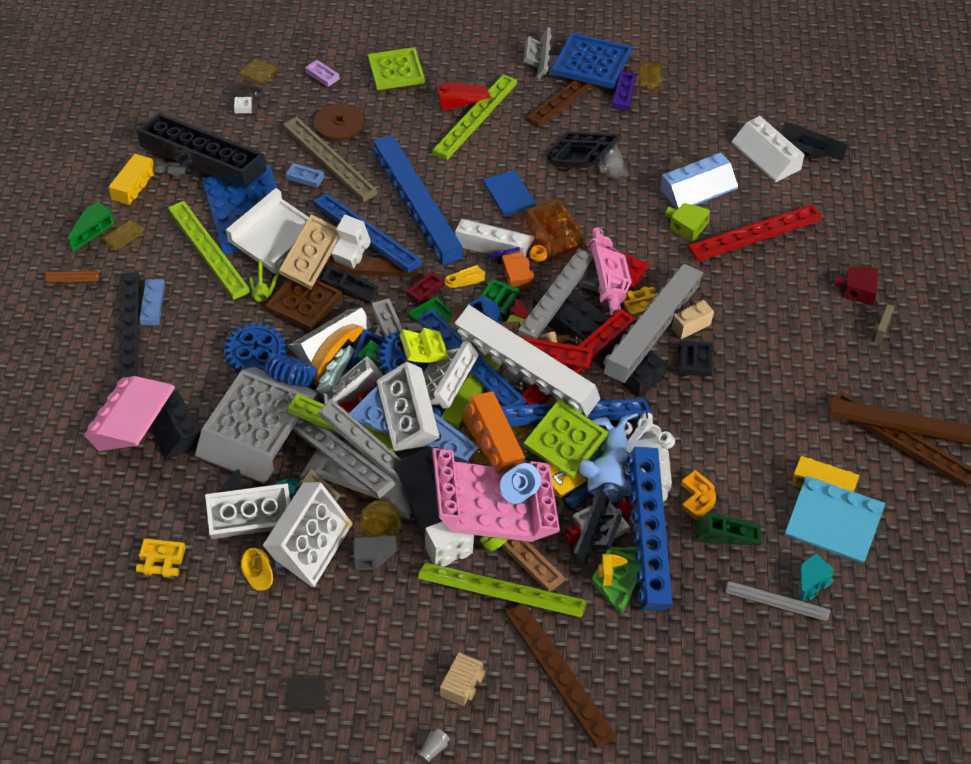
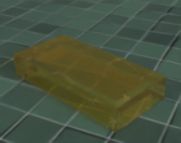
M130 220L103 239L108 246L116 251L142 234L143 229Z

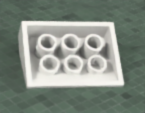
M321 482L303 483L263 546L277 562L311 587H315L353 523Z

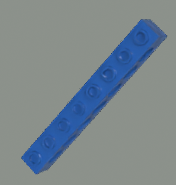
M634 447L630 454L627 455V465L630 466L628 483L632 488L630 493V503L633 504L631 520L635 525L633 541L636 543L635 562L638 563L636 580L640 586L638 601L641 603V610L666 611L672 605L659 452L658 448ZM643 505L647 506L650 511L646 510ZM645 525H648L651 530H648ZM646 544H649L653 550L649 549ZM648 564L653 565L655 570L651 569ZM650 584H653L657 590L652 589Z

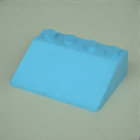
M806 476L785 536L864 564L885 503Z

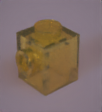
M646 62L640 67L639 79L641 80V86L653 89L663 82L662 63Z

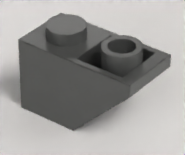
M364 536L354 538L355 569H378L397 551L396 536Z

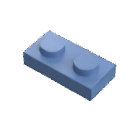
M295 163L292 164L286 173L287 180L318 188L325 177L322 171Z

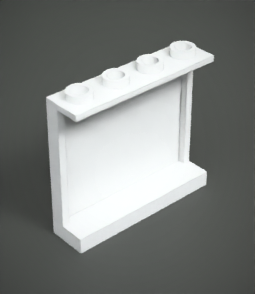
M275 188L226 229L228 242L257 262H259V259H262V265L275 274L285 261L309 217L284 201L281 191Z

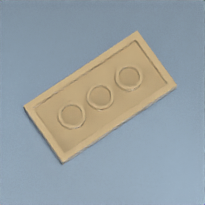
M310 215L278 273L311 290L340 239L336 230L337 227Z

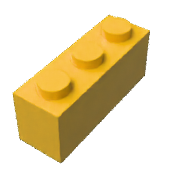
M134 154L110 184L111 199L130 205L137 198L142 188L146 186L148 180L154 176L155 167L153 159Z
M801 456L791 485L802 489L806 476L854 492L859 475L815 461L812 458Z

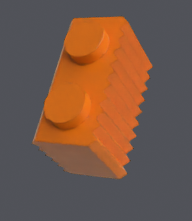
M523 252L503 255L502 268L508 285L520 290L531 289L534 273L532 270H529V259L525 258Z

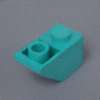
M817 553L801 565L799 572V601L812 600L820 589H826L833 582L834 569Z

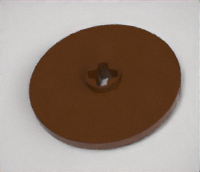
M347 104L326 106L314 118L316 131L321 136L332 140L351 138L357 135L364 126V116L361 111Z

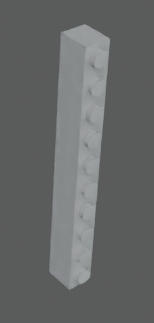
M683 264L680 269L675 270L672 278L667 280L665 287H661L658 296L653 297L650 306H646L643 315L638 316L635 325L632 324L627 335L624 334L622 336L620 344L614 346L612 354L606 356L603 363L606 365L604 374L623 383L627 381L673 321L675 313L678 314L699 287L703 272L686 264Z

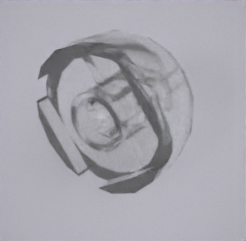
M615 144L601 159V163L598 164L602 174L605 173L611 179L618 180L629 176L622 155Z

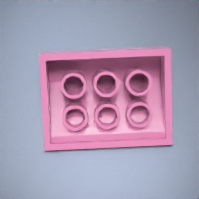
M137 376L121 378L117 382L115 390L107 397L105 405L99 409L97 417L88 425V430L84 436L98 451L138 446L175 387L171 384Z

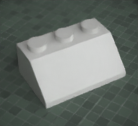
M366 356L338 380L334 389L323 394L325 404L330 398L337 404L356 400V393L375 388L377 380L383 377L382 371Z

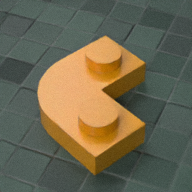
M696 470L681 481V486L693 495L682 504V509L697 520L715 505V487Z

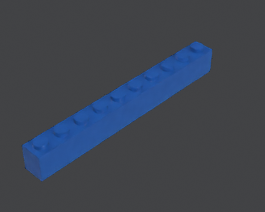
M390 135L374 140V148H372L374 157L378 158L380 167L385 169L388 180L391 179L394 190L399 192L400 200L405 202L408 213L412 214L414 223L419 225L422 236L425 235L428 246L433 248L436 259H439L442 265L463 259L461 243L394 136Z

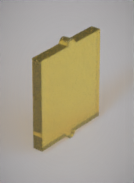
M255 58L246 65L239 75L263 85L269 79H272L278 68Z

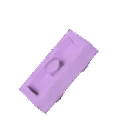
M318 60L305 67L307 74L327 87L340 79L337 72Z

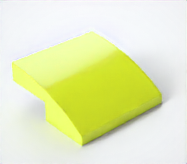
M423 328L420 333L404 329L400 333L408 361L438 362L448 359L449 356L440 331Z

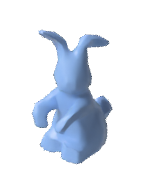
M638 414L625 415L620 419L617 427H613L606 417L592 420L597 425L605 426L608 436L603 441L604 452L602 456L594 462L583 459L578 468L580 474L588 478L587 488L590 494L596 496L597 490L603 489L611 503H618V501H623V496H630L632 488L627 481L629 473L623 469L624 466H628V454L626 453L628 441L625 436V423L627 420L637 417Z

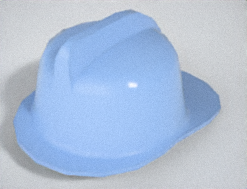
M529 463L519 464L502 476L500 481V491L503 498L511 504H518L526 500L539 489L541 484L540 473L535 466Z

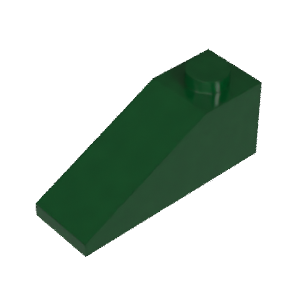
M708 512L695 521L696 540L711 544L761 545V525Z

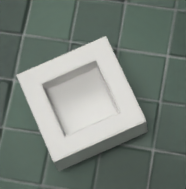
M235 97V113H252V97Z

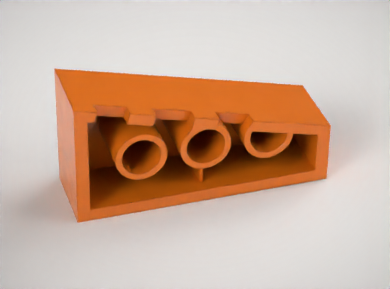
M494 392L472 395L461 418L496 472H506L522 464L525 456Z

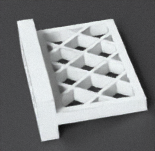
M464 341L460 348L447 350L449 356L447 360L429 363L423 375L427 391H429L428 395L431 405L440 404L444 409L449 408L479 356L470 341Z

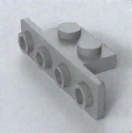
M547 27L543 32L540 41L529 36L525 40L523 61L537 67L538 79L543 74L545 75L549 69L547 64L550 58L548 53L551 47L549 42L552 36L550 34V27Z

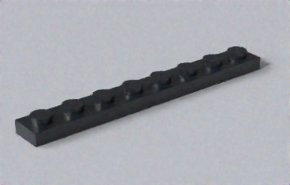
M139 272L120 274L118 381L123 377H138Z

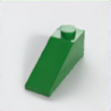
M99 202L84 210L67 237L70 250L74 252L113 226L112 212Z

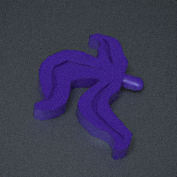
M520 247L504 250L503 253L501 250H496V252L489 254V258L492 261L500 260L503 255L520 251Z

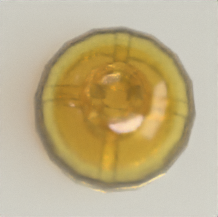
M372 501L364 507L361 513L360 529L362 532L367 533V537L390 536L394 533L397 535L401 529L400 512L389 501Z

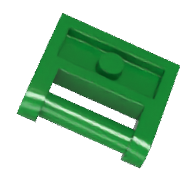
M492 279L480 298H488L499 305L505 294H509L510 296L502 308L498 307L503 320H505L514 301L522 293L516 287Z

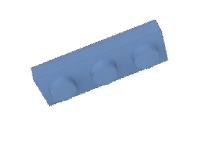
M146 279L140 315L141 325L160 324L165 289L164 279Z

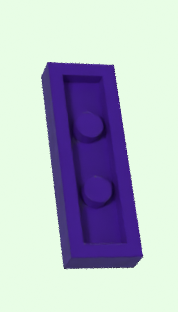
M620 72L612 108L629 111L637 73Z

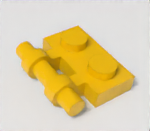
M642 287L640 290L633 292L631 290L627 291L623 307L628 314L637 318L639 315H643L646 306H650L653 297L658 296V293H655L654 287Z
M144 539L139 558L146 562L145 565L137 564L136 572L149 576L159 574L162 577L168 578L170 576H178L179 568H172V564L181 565L186 548L185 543ZM154 562L164 563L163 566H153Z

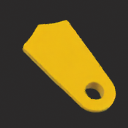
M478 265L461 270L445 277V286L457 288L484 283L485 271L480 269Z

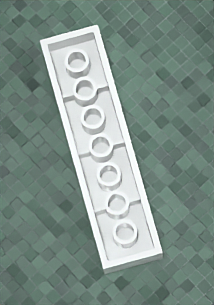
M468 305L455 322L458 328L457 332L462 336V341H470L483 355L489 354L497 364L501 365L503 363L514 375L520 374L528 384L533 385L534 383L545 395L551 394L555 397L556 401L562 400L585 417L590 414L600 400L595 384L472 306Z

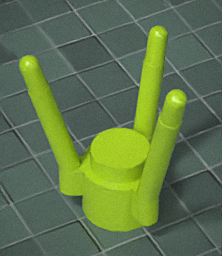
M259 259L258 284L256 287L254 286L253 279L249 278L252 298L257 302H266L268 298H272V292L279 277V271H277L270 288L262 283V259Z

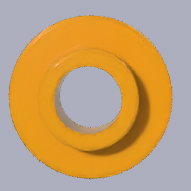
M541 245L532 247L530 258L536 262L544 261L547 258L545 247Z

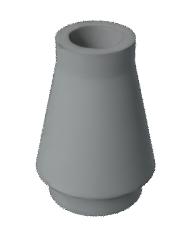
M438 728L430 731L418 754L419 757L429 763L432 758L448 746L447 742L450 738Z

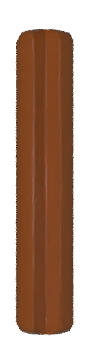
M55 271L45 273V281L47 283L98 282L100 278L98 271Z

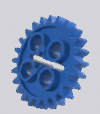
M252 322L251 327H248L245 323L244 329L238 326V332L232 331V337H227L228 343H225L226 361L229 362L230 368L235 367L236 373L252 367L265 370L268 356L272 354L286 356L285 339L281 338V332L276 333L275 327L269 329V324L262 327V322L258 326H255L254 322Z
M399 330L394 334L390 333L382 341L383 343L379 346L381 350L377 353L380 356L377 362L383 364L379 369L386 371L384 375L396 369V364L400 366L405 362L422 368L423 373L425 372L430 362L407 360Z

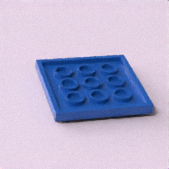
M571 33L551 69V74L614 89L620 72L623 71L632 53L633 47Z

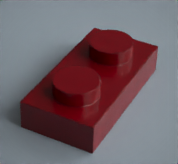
M431 271L406 291L407 297L420 305L445 286V280Z

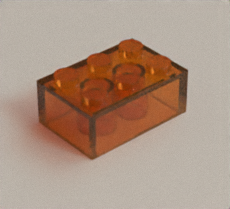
M558 198L527 209L526 225L541 246L545 247L551 259L582 248L583 231Z

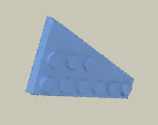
M377 385L349 414L361 425L390 435ZM433 412L439 438L422 448L438 447L439 449L453 450L454 460L467 463L478 452L479 446Z

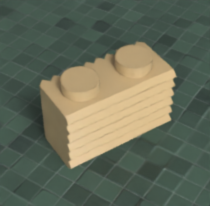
M702 300V302L696 303V305L693 304L690 308L687 307L684 311L681 310L678 314L675 313L671 329L680 339H683L711 325L714 311L705 300Z
M459 652L440 686L441 697L465 706L467 700L471 701L474 697L476 683H481L484 677L483 662Z

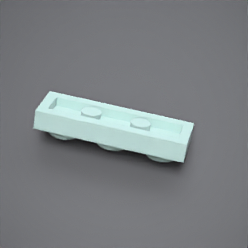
M350 345L344 349L340 348L334 355L332 362L327 365V371L320 378V384L316 389L321 395L335 388L355 351Z

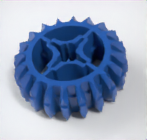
M272 354L266 360L264 371L275 380L307 387L312 386L317 369L306 361Z

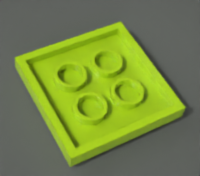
M415 47L368 54V61L377 90L425 83Z
M559 399L526 439L523 446L573 480L579 473L578 468L582 460L590 459L608 436V432Z

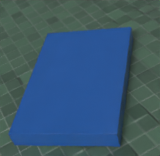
M515 170L483 179L484 186L503 217L536 208V202Z

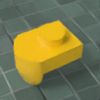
M602 554V565H598L599 578L602 577L603 586L612 585V568L624 565L628 560L615 554Z

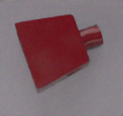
M850 267L846 277L836 276L834 286L845 288L844 297L846 299L873 306L877 293L878 268Z

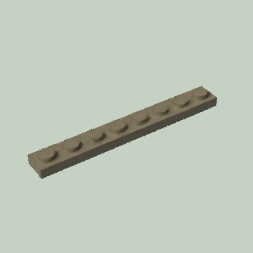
M298 117L283 124L286 132L362 202L377 195V189Z

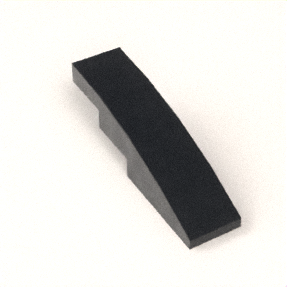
M325 265L317 278L318 281L342 291L345 295L369 303L379 288L348 270L344 272L332 265Z

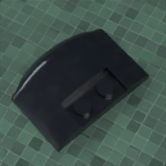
M567 131L545 156L553 163L566 168L580 169L590 167L601 161L622 136L621 134Z

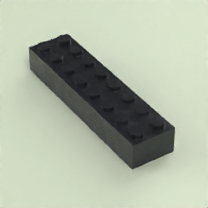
M158 113L137 129L140 147L244 189L267 171L263 153L161 113Z
M549 288L533 298V309ZM572 290L550 320L548 326L565 340H568L569 343L578 346L610 318ZM622 336L597 356L593 362L605 370L604 360L608 354H612L614 346L620 344ZM650 350L625 383L617 381L637 397H640L665 378L667 362Z

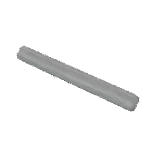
M728 581L726 586V593L824 621L829 619L830 609L731 581Z

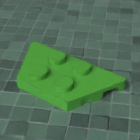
M611 547L610 550H607L606 554L619 555L628 560L626 564L612 568L611 586H603V579L598 576V568L592 578V584L621 614H623L638 585L636 580L638 563L635 562V547Z

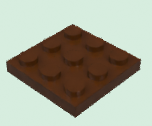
M289 279L268 301L265 309L311 332L342 298V291L316 280L310 290Z

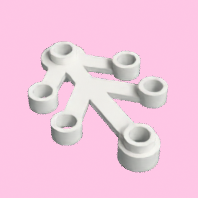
M644 417L638 421L639 427L628 439L627 452L630 453L634 447H652L660 445L663 449H670L675 444V438L670 432L664 431L658 437L639 440L651 428V422ZM627 421L625 427H629L625 430V436L633 431L632 425ZM647 422V425L642 427L643 423ZM604 445L600 448L602 451H604ZM624 466L623 469L630 471V466Z

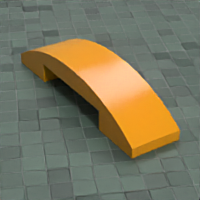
M353 323L336 331L324 342L311 362V365L317 369L312 385L319 386L320 378L327 371L326 365L346 341L353 343L364 330L362 326Z

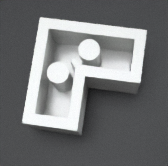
M344 215L336 228L340 239L331 254L335 262L354 269L356 264L361 261L364 250L369 247L370 237L363 221Z

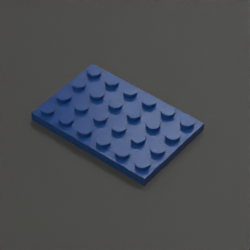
M270 164L266 165L267 171L245 189L214 176L202 178L224 255L241 251L228 242L226 229L275 188L278 189Z

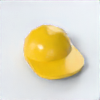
M249 548L245 551L241 560L242 572L253 589L258 591L267 590L273 583V574L268 555L261 549Z

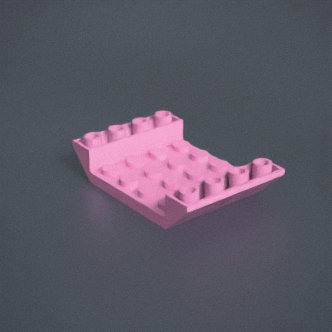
M433 448L439 518L452 532L529 542L559 532L550 465L548 463L530 461L529 464L535 466L540 473V487L523 502L511 504L503 498L500 491L501 478L508 471L497 473L492 466L454 462L453 450Z

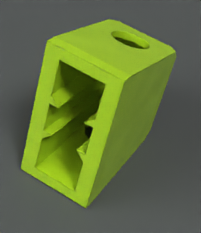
M682 203L677 210L668 207L665 216L671 219L670 229L693 243L709 223L710 210L689 203Z

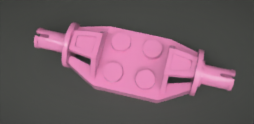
M594 228L591 231L593 239L588 243V250L594 256L598 273L600 302L603 306L609 307L610 315L612 316L621 310L620 304L625 300V294L632 282L625 255L612 247L611 239L603 236L602 229Z

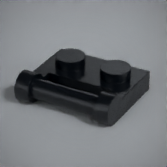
M680 341L678 343L680 365L677 368V374L681 377L687 375L712 377L713 343ZM689 350L693 351V366L687 365V351Z

